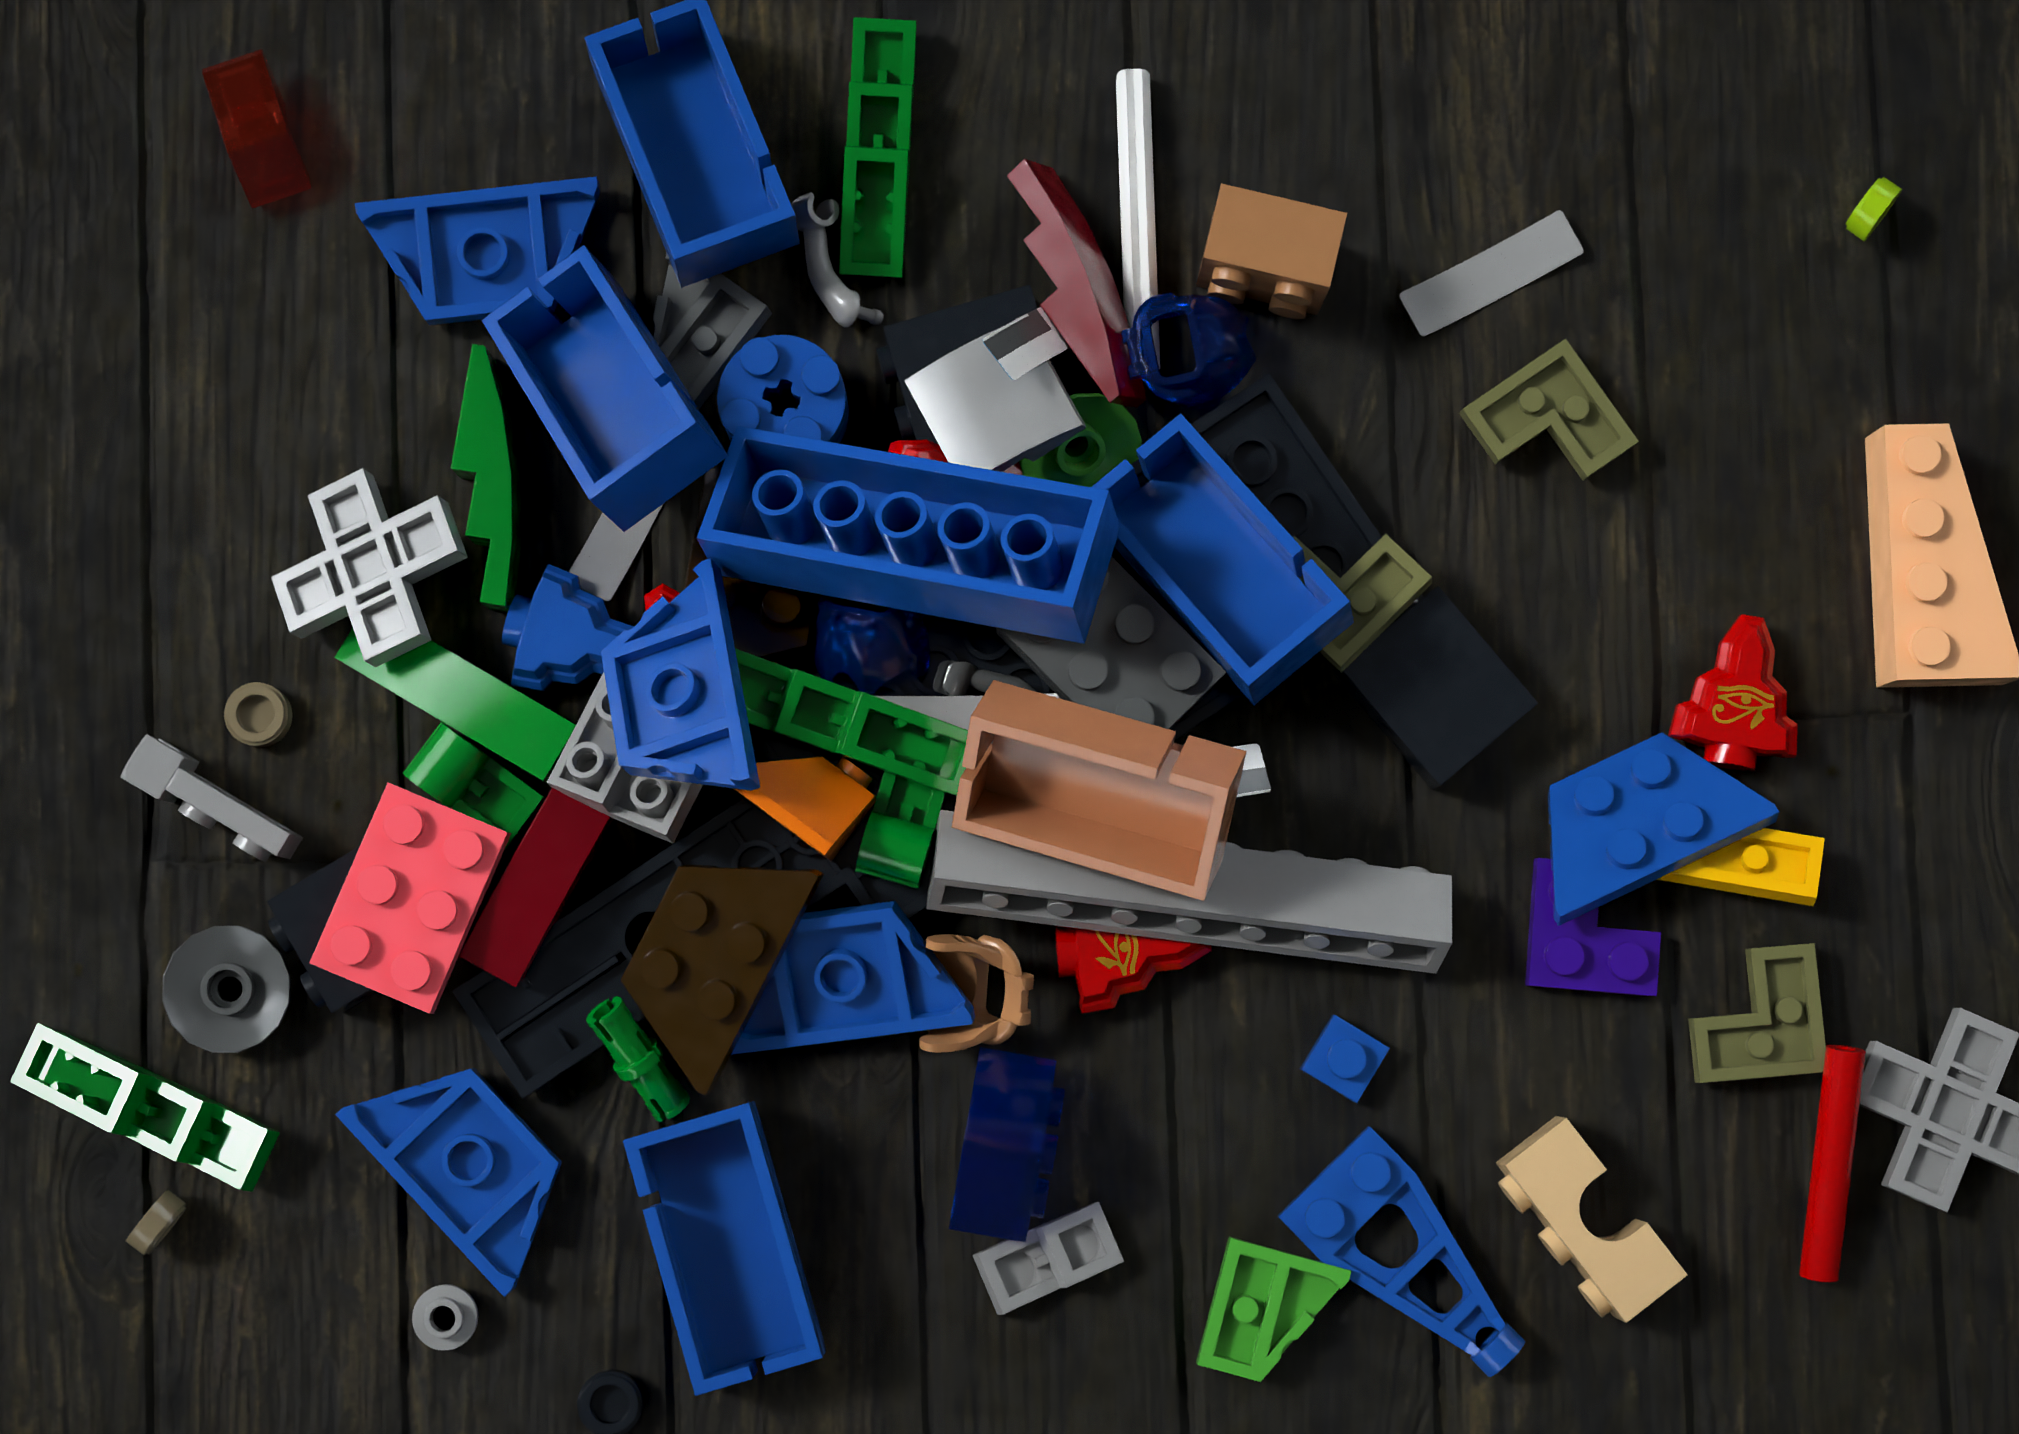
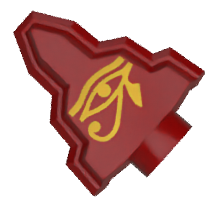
M1745 614L1739 615L1719 642L1714 668L1696 677L1689 701L1677 704L1675 707L1668 736L1705 747L1703 759L1718 768L1755 771L1757 756L1795 758L1797 755L1798 724L1787 717V691L1772 676L1775 649L1764 618Z
M1055 926L1059 977H1076L1080 995L1079 1005L1082 1014L1115 1008L1120 995L1145 990L1156 972L1183 969L1212 951L1211 945Z

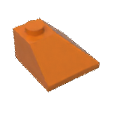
M824 757L758 762L756 766L760 788L752 791L734 789L830 861L834 859L876 801V796L867 790L873 779L844 757L839 760L836 766Z

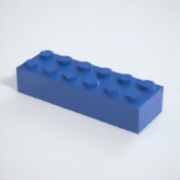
M736 427L727 452L728 457L724 460L697 535V540L707 559L711 558L721 569L722 576L1085 644L1120 530L1109 490L759 429Z

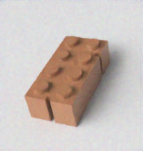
M993 680L970 717L962 767L966 769L960 777L951 828L1204 901L1222 863L1247 751L1191 735L1188 736L1184 745L1174 743L1176 731Z

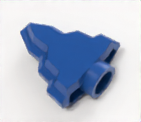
M547 564L532 598L517 594L506 616L502 643L503 645L517 648L511 686L545 692L553 682L580 685L595 673L602 675L604 669L601 651L624 630H629L634 626L611 619L604 600L581 590L580 580L577 575Z

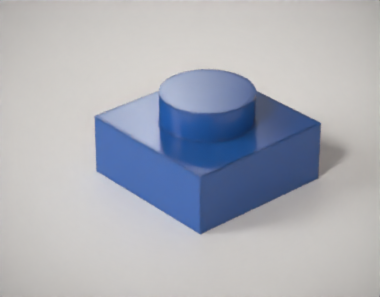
M1332 1014L1300 1070L1352 1102L1357 1103L1390 1048L1337 1015Z

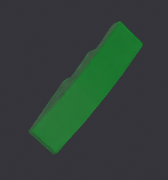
M853 18L847 142L844 153L839 274L901 278L903 276L917 20Z
M472 344L451 469L461 479L474 481L465 535L476 545L489 546L480 603L489 610L508 613L517 593L521 556V494L512 421L495 358L486 346Z
M352 628L334 657L546 783L576 726L432 640L378 667H374L364 661L354 629Z
M735 648L749 724L957 796L960 777L966 769L962 767L968 730L868 693L849 689L798 669H790Z
M37 1023L10 1081L109 1133L124 1135L175 1162L190 1164L244 1191L253 1192L280 1132L170 1079L41 1023Z

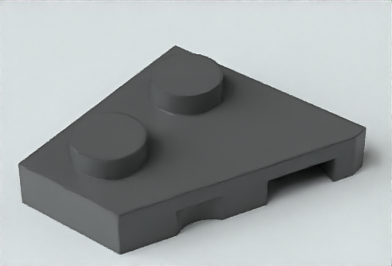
M666 252L665 259L669 266L663 295H658L653 315L655 323L653 337L697 405L696 409L699 410L719 384L722 373L731 358L742 349L745 343L756 336L772 315V312L767 305L721 273L681 288Z

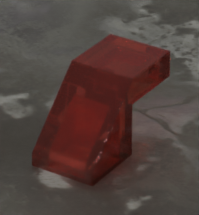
M260 49L202 69V75L227 153L251 208L253 209L311 189L310 176L287 124L285 102L263 50Z

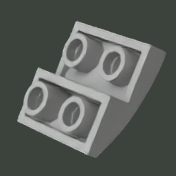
M991 331L941 357L904 381L948 463L1003 472L1023 458L1033 462L1087 426L1050 360H1047L1018 379L1012 380L983 343V338L994 332Z
M604 672L547 780L550 787L616 820L670 843H674L703 784L632 776L619 766Z

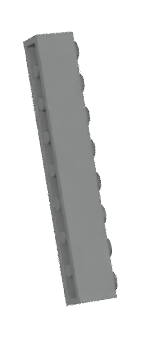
M940 810L933 838L927 909L1435 974L1452 945V875L1430 873L1422 867L1409 866L1397 869L1368 865L1366 862L1354 858H1344L1335 861L1305 857L1303 854L1292 850L1265 852L1242 849L1234 843L1226 842L1222 863L1205 900L1202 901L951 828L954 811Z

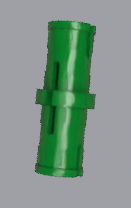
M616 996L613 997L612 1001L607 999L598 1004L588 1014L586 1022L611 1053L610 1055L615 1061L613 1068L619 1078L631 1083L644 1100L645 1105L656 1121L662 1122L665 1117L669 1120L678 1115L689 1104L690 1096L674 1077L661 1057L664 1051L656 1038L647 1037L632 1017L631 1012L621 997Z

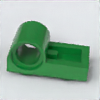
M443 722L438 725L403 772L405 777L443 805L511 833L505 847L507 850L512 847L546 799L538 791Z
M884 771L874 808L863 835L855 871L919 889L946 792Z

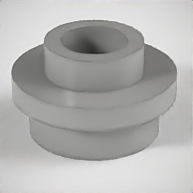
M451 1284L432 1287L419 1297L412 1313L413 1328L418 1338L430 1348L436 1350L458 1348L472 1337L477 1328V1305L472 1296L461 1287ZM438 1306H447L453 1310L455 1323L451 1329H440L434 1323L433 1314Z

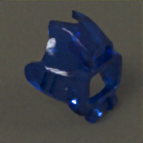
M1170 292L1150 297L1138 308L1134 316L1132 328L1120 332L1122 344H1127L1131 365L1127 366L1129 379L1142 378L1148 389L1156 396L1167 401L1176 402L1179 406L1187 409H1202L1217 405L1223 396L1233 390L1243 380L1257 360L1255 352L1246 337V327L1249 318L1231 303L1214 296L1189 294L1177 297V295ZM1185 314L1188 318L1197 364L1196 369L1193 372L1166 378L1160 374L1151 327L1159 320Z
M826 595L820 596L818 601L819 614L816 621L814 662L822 679L834 683L836 674L844 672L856 683L859 691L872 695L883 683L907 669L912 676L922 677L926 673L930 660L929 640L920 613L890 607L887 611L879 613L844 606L848 601L847 599Z

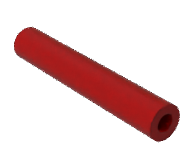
M1826 1045L1799 1270L1801 1277L1819 1282L1839 1281L1866 1055L1865 1050L1851 1046Z

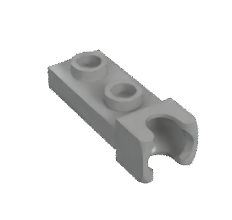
M148 734L145 735L128 760L121 778L158 800L175 803L177 798L182 799L183 802L178 809L180 813L211 830L217 821L234 830L238 834L233 844L261 861L267 862L271 854L291 859L303 839L302 836L194 773L199 764L198 760L160 738L157 740Z

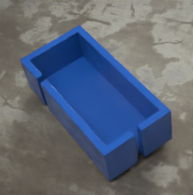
M684 0L651 12L656 43L660 51L652 55H648L643 28L638 18L584 37L594 74L681 288L800 244L796 215L775 164L772 165L770 152L707 0Z
M583 245L538 278L543 288L570 314V319L563 323L527 286L485 317L482 322L588 499L625 532L727 458L728 454L704 416L696 409L697 405L619 282Z
M1180 413L1136 450L1143 474L1149 482L1140 487L1134 467L1125 459L1095 483L1092 488L1109 490L1120 527L1114 546L1205 651L1226 671L1227 676L1249 701L1256 705L1354 623L1351 602L1312 558L1305 562L1303 548ZM1301 576L1304 577L1305 585H1304V583L1299 579Z
M755 1101L623 1140L638 1196L642 1197L659 1191L662 1203L644 1209L643 1214L695 1396L753 1379L758 1372L755 1359L766 1356L762 1361L765 1375L823 1358L826 1346Z

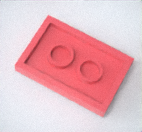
M388 782L309 963L419 1010L434 1014L511 833Z

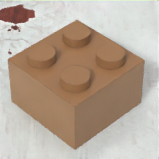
M1221 183L1196 286L1208 289V297L1223 303L1240 305L1244 303L1245 298L1269 303L1268 310L1270 312L1287 318L1304 319L1306 313L1318 315L1330 289L1347 213Z

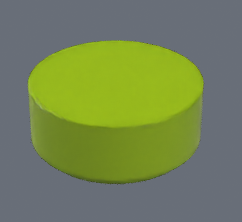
M1879 177L1848 218L1845 224L1847 226L1846 230L1865 242L1892 207L1902 188L1885 177L1882 179Z

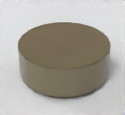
M261 682L248 683L236 689L228 698L224 710L225 724L231 735L238 741L253 747H268L279 742L289 731L293 717L291 704L284 693L271 685Z
M166 1190L139 1221L126 1239V1242L141 1254L145 1255L147 1253L149 1255L187 1209L185 1207L186 1203L170 1190Z

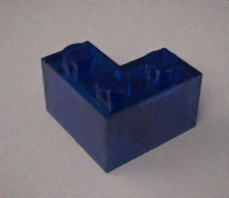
M980 1047L949 1229L1026 1242L1030 1217L1043 1218L1049 1179L1038 1178L1039 1173L1052 1175L1058 1141L1057 1135L1046 1134L1047 1125L1059 1127L1065 1093L1064 1088L1053 1087L1057 1060Z

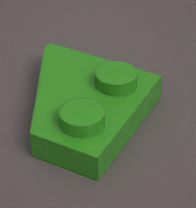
M1229 1236L1196 1361L1197 1365L1261 1382L1279 1362L1281 1355L1291 1343L1299 1339L1313 1323L1314 1317L1338 1289H1342L1350 1279L1351 1270Z

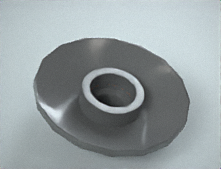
M213 926L191 935L172 954L163 975L162 1002L171 1025L188 1043L211 1053H239L263 1043L281 1025L291 1002V975L283 954L266 936L243 926ZM231 977L237 978L243 987L241 996L233 1002L228 1001L222 993L224 982Z

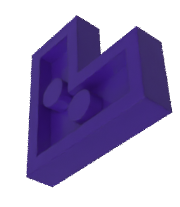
M1535 858L1533 863L1525 986L1657 996L1661 932L1597 927L1599 907L1558 926L1553 918L1554 887L1551 859Z

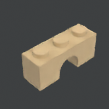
M1555 1116L1496 1162L1505 1175L1498 1182L1504 1194L1519 1212L1524 1213L1527 1209L1531 1208L1545 1227L1538 1234V1237L1559 1264L1564 1265L1571 1260L1585 1279L1584 1282L1577 1286L1579 1291L1600 1317L1603 1318L1611 1312L1615 1318L1627 1323L1688 1275L1648 1222L1634 1219L1617 1233L1605 1237H1596L1587 1230L1580 1217V1199L1585 1188L1607 1169L1567 1118Z

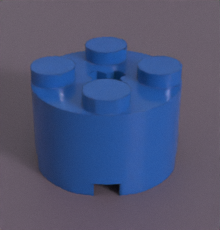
M772 335L751 339L731 358L720 378L717 393L718 411L731 441L736 427L741 426L841 443L849 418V405L844 382L837 364L816 344L792 335ZM785 393L792 394L795 405L798 408H786L782 417L776 416L770 403L771 400H781Z

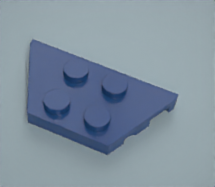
M596 176L355 203V211L425 321L429 325L483 320L527 286L552 312H555L558 302L543 288L538 278L579 249L601 191L600 183Z
M709 558L701 561L693 568L699 577L670 603L662 596L643 613L641 620L636 626L629 630H624L601 651L618 763L621 768L632 776L752 791L760 788L722 573L716 563Z
M1663 732L1551 784L1548 791L1549 824L1551 825L1550 855L1554 887L1553 918L1558 926L1775 823L1779 810L1774 803Z
M896 901L807 912L803 914L731 1055L973 1024L976 1015L974 1006L934 952L926 948L925 940Z
M475 1068L341 1108L335 1114L503 1297L509 1295L517 1285L562 1161Z

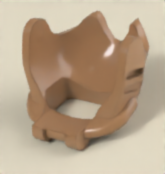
M941 934L929 936L925 939L926 948L934 952L974 1006L976 1016L973 1024L927 1030L928 1034L920 1037L919 1047L922 1050L941 1053L965 1050L981 1043L997 1045L1008 1040L1014 1034L1017 1025L1024 1026L1031 1023L1028 997L1029 990L1033 989L1034 975L1022 972L1016 953L1007 943L987 935L975 939L962 935ZM989 964L1004 971L1005 997L1001 1018L989 1014L986 1009Z

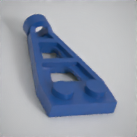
M1367 1126L1277 1216L1321 1262L1351 1270L1349 1280L1470 1354V1359L1488 1377H1492L1502 1370L1524 1346L1526 1341L1508 1322H1504L1417 1174L1370 1126ZM1386 1204H1395L1404 1211L1418 1237L1416 1252L1402 1266L1397 1268H1387L1362 1254L1355 1244L1356 1232ZM1431 1259L1441 1260L1462 1289L1461 1300L1447 1313L1433 1311L1409 1290V1281ZM1484 1327L1494 1328L1495 1330L1477 1347L1475 1342L1477 1332Z

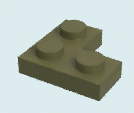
M1564 339L1464 407L1459 413L1495 465L1547 430L1583 481L1639 442L1567 339Z
M1387 534L1367 551L1341 578L1295 535L1293 536L1296 542L1303 548L1305 562L1312 558L1351 602L1354 623L1319 651L1341 673L1432 584V576ZM1301 576L1299 579H1300V580L1304 583V585H1305L1304 577Z
M1815 943L1745 949L1752 1013L1688 1018L1695 1083L1823 1072L1826 1043Z

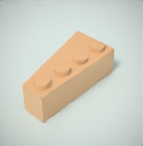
M1949 423L1882 426L1865 438L1876 688L2004 685L2019 680L2018 650Z

